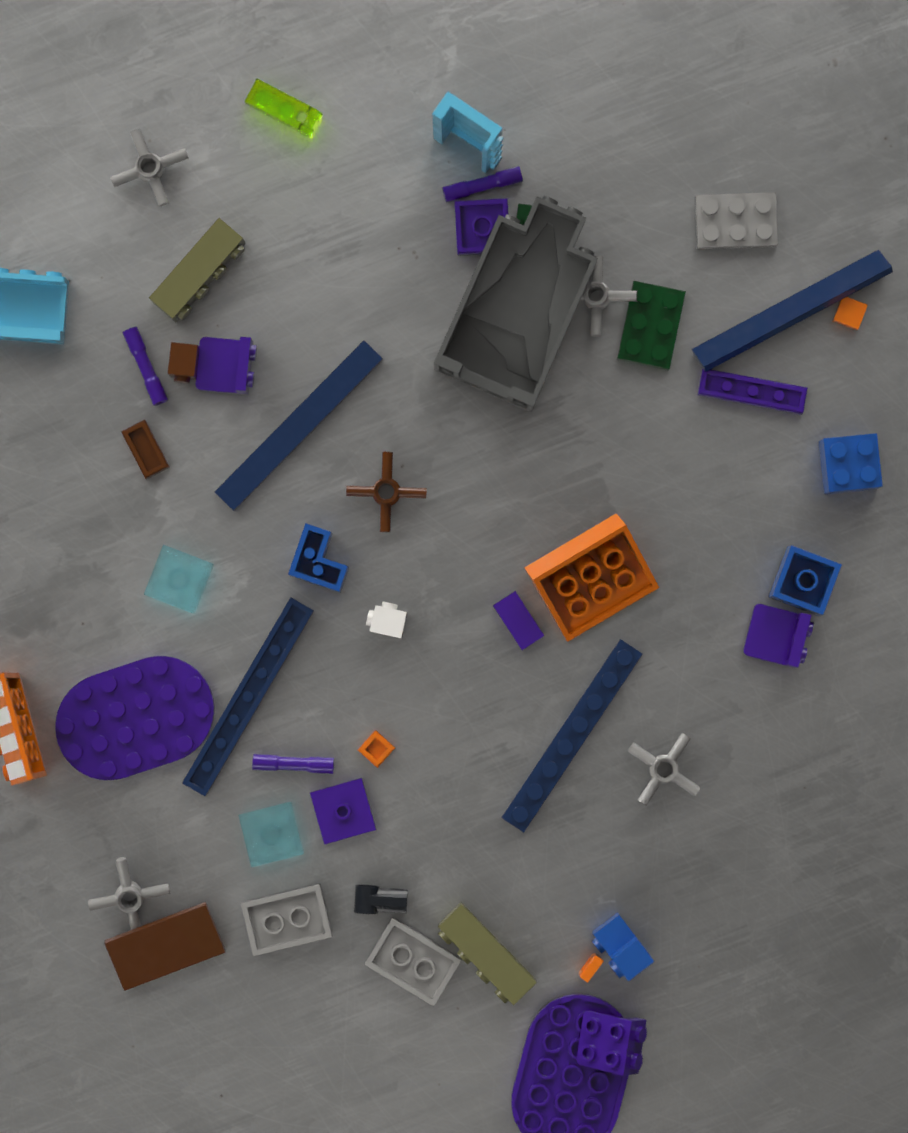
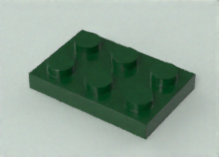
M633 281L631 291H637V301H629L617 360L669 370L686 291Z

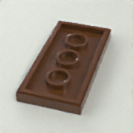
M206 902L104 941L124 991L225 953V947Z

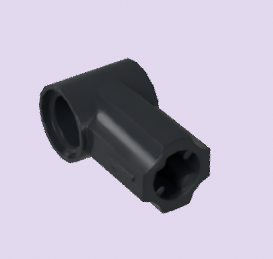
M355 885L354 913H407L408 890L386 889L376 885Z

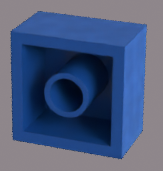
M877 433L823 438L819 441L824 494L875 490L883 487Z
M788 546L768 597L821 616L825 612L842 564L795 546Z

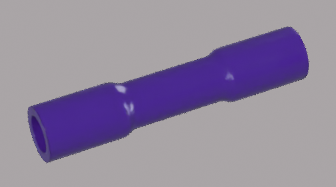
M517 166L475 180L442 187L446 202H450L481 191L523 182L520 167Z
M132 327L122 332L131 354L136 360L153 406L168 401L160 379L156 376L138 328Z
M253 754L252 770H290L333 774L334 758H299Z

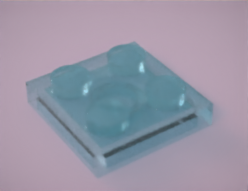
M163 545L144 595L195 614L214 564Z
M291 801L238 815L251 867L304 854Z

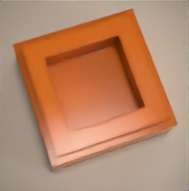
M846 297L840 300L832 321L857 331L868 305Z
M375 730L358 751L378 768L395 747Z
M593 953L580 969V978L588 983L604 962L603 958Z

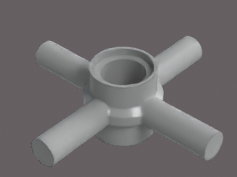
M135 129L130 132L139 154L135 168L110 178L114 187L137 178L150 182L159 207L165 206L169 201L160 181L164 168L186 160L189 157L185 148L161 158L156 154L149 153L141 130ZM149 162L156 164V169L152 173L143 172L145 164Z
M594 256L598 260L592 272V282L586 286L580 302H584L591 309L590 336L599 337L601 336L602 310L609 305L610 301H637V291H610L609 287L603 283V256ZM594 291H602L604 293L603 298L598 302L590 300V296Z
M681 733L669 753L657 757L634 742L632 743L628 752L650 766L649 771L652 777L638 798V801L647 806L659 786L671 783L672 781L692 795H697L701 787L680 774L679 766L676 762L691 738ZM661 762H668L671 766V772L666 777H661L657 773V767Z
M126 857L116 859L121 885L117 888L115 895L88 900L90 911L117 905L121 911L128 914L130 928L133 930L141 927L138 909L143 904L144 899L170 894V888L167 883L142 889L136 882L131 881ZM126 893H132L136 898L132 901H126L122 896Z

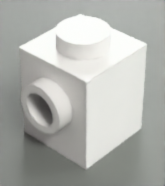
M382 601L381 606L375 605L374 610H369L366 625L371 626L370 632L402 639L407 612L397 610V604Z

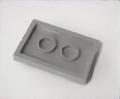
M776 192L695 196L697 249L777 247Z
M320 884L241 903L253 956L332 937Z
M392 917L364 965L434 1007L462 959Z

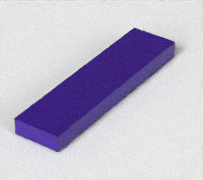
M702 369L697 395L802 415L808 388L712 369L705 372Z

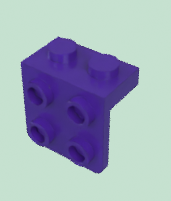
M202 337L199 343L196 388L203 391L248 395L249 387L253 388L254 372L251 371V363L256 361L257 345H253L254 342L251 337H240V340Z
M756 604L753 609L743 653L746 656L799 668L800 663L804 664L807 655V648H804L806 637H811L814 622L810 621L812 615L802 612L794 613L763 604Z
M585 1011L581 1026L577 1063L622 1076L638 1074L643 1063V1056L641 1054L643 1042L647 1037V1020L641 1018L624 1019L595 1011Z

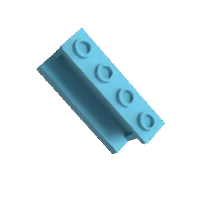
M447 91L432 113L433 139L443 144L450 132L454 133L482 152L481 171L487 173L490 168L494 170L502 159L503 128Z
M0 268V340L64 344L69 281L62 277L60 272L47 271L46 275H35L36 272L33 270H19L18 274L9 273V269Z

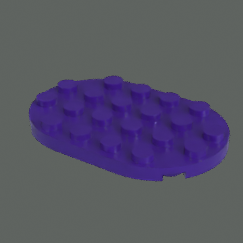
M167 656L144 658L85 678L71 688L63 698L57 712L55 722L57 742L66 760L82 774L99 780L126 778L178 761L197 750L205 741L214 721V698L206 679L190 664Z
M570 994L551 1001L536 1014L526 1035L511 1096L513 1117L521 1133L612 1132L618 1119L629 1075L622 1076L579 1065L577 1063V1052L584 1012L595 1011L624 1018L613 1005L593 995Z

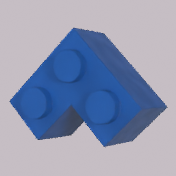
M305 523L288 575L341 593L349 567L325 558L332 532Z
M618 912L592 931L596 937L592 940L593 944L601 954L606 951L612 960L608 963L619 979L624 976L630 981L655 962Z

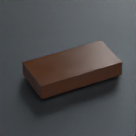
M145 419L121 431L146 480L170 468Z

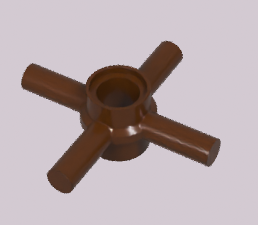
M382 452V478L376 481L374 486H346V496L373 497L375 502L381 505L380 532H391V506L397 503L399 498L426 499L427 488L400 487L392 479L393 452ZM390 485L393 487L394 494L390 499H383L379 496V490L382 486Z

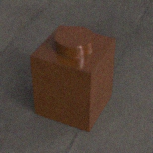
M171 342L168 375L174 378V382L188 384L190 379L196 380L200 348L198 345Z

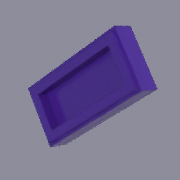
M516 591L493 605L521 650L544 636Z

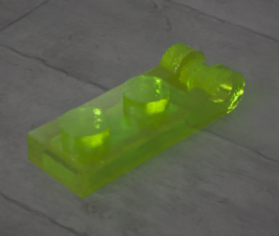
M258 78L244 101L246 105L291 127L308 138L314 132L312 128L315 122H319L323 115L319 110ZM300 112L307 115L304 123L297 120Z

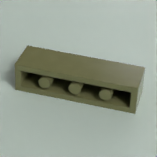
M218 218L151 294L149 299L173 321L184 320L192 311L191 305L197 298L201 300L209 292L210 288L208 285L214 279L219 280L227 271L226 265L232 258L234 260L238 259L244 252V239L222 219Z
M462 902L438 924V928L441 930L438 933L439 936L448 945L453 942L460 949L457 952L459 957L466 964L472 962L478 968L476 974L486 984L491 982L497 988L495 994L505 1004L510 1001L514 1006L537 983L528 970Z

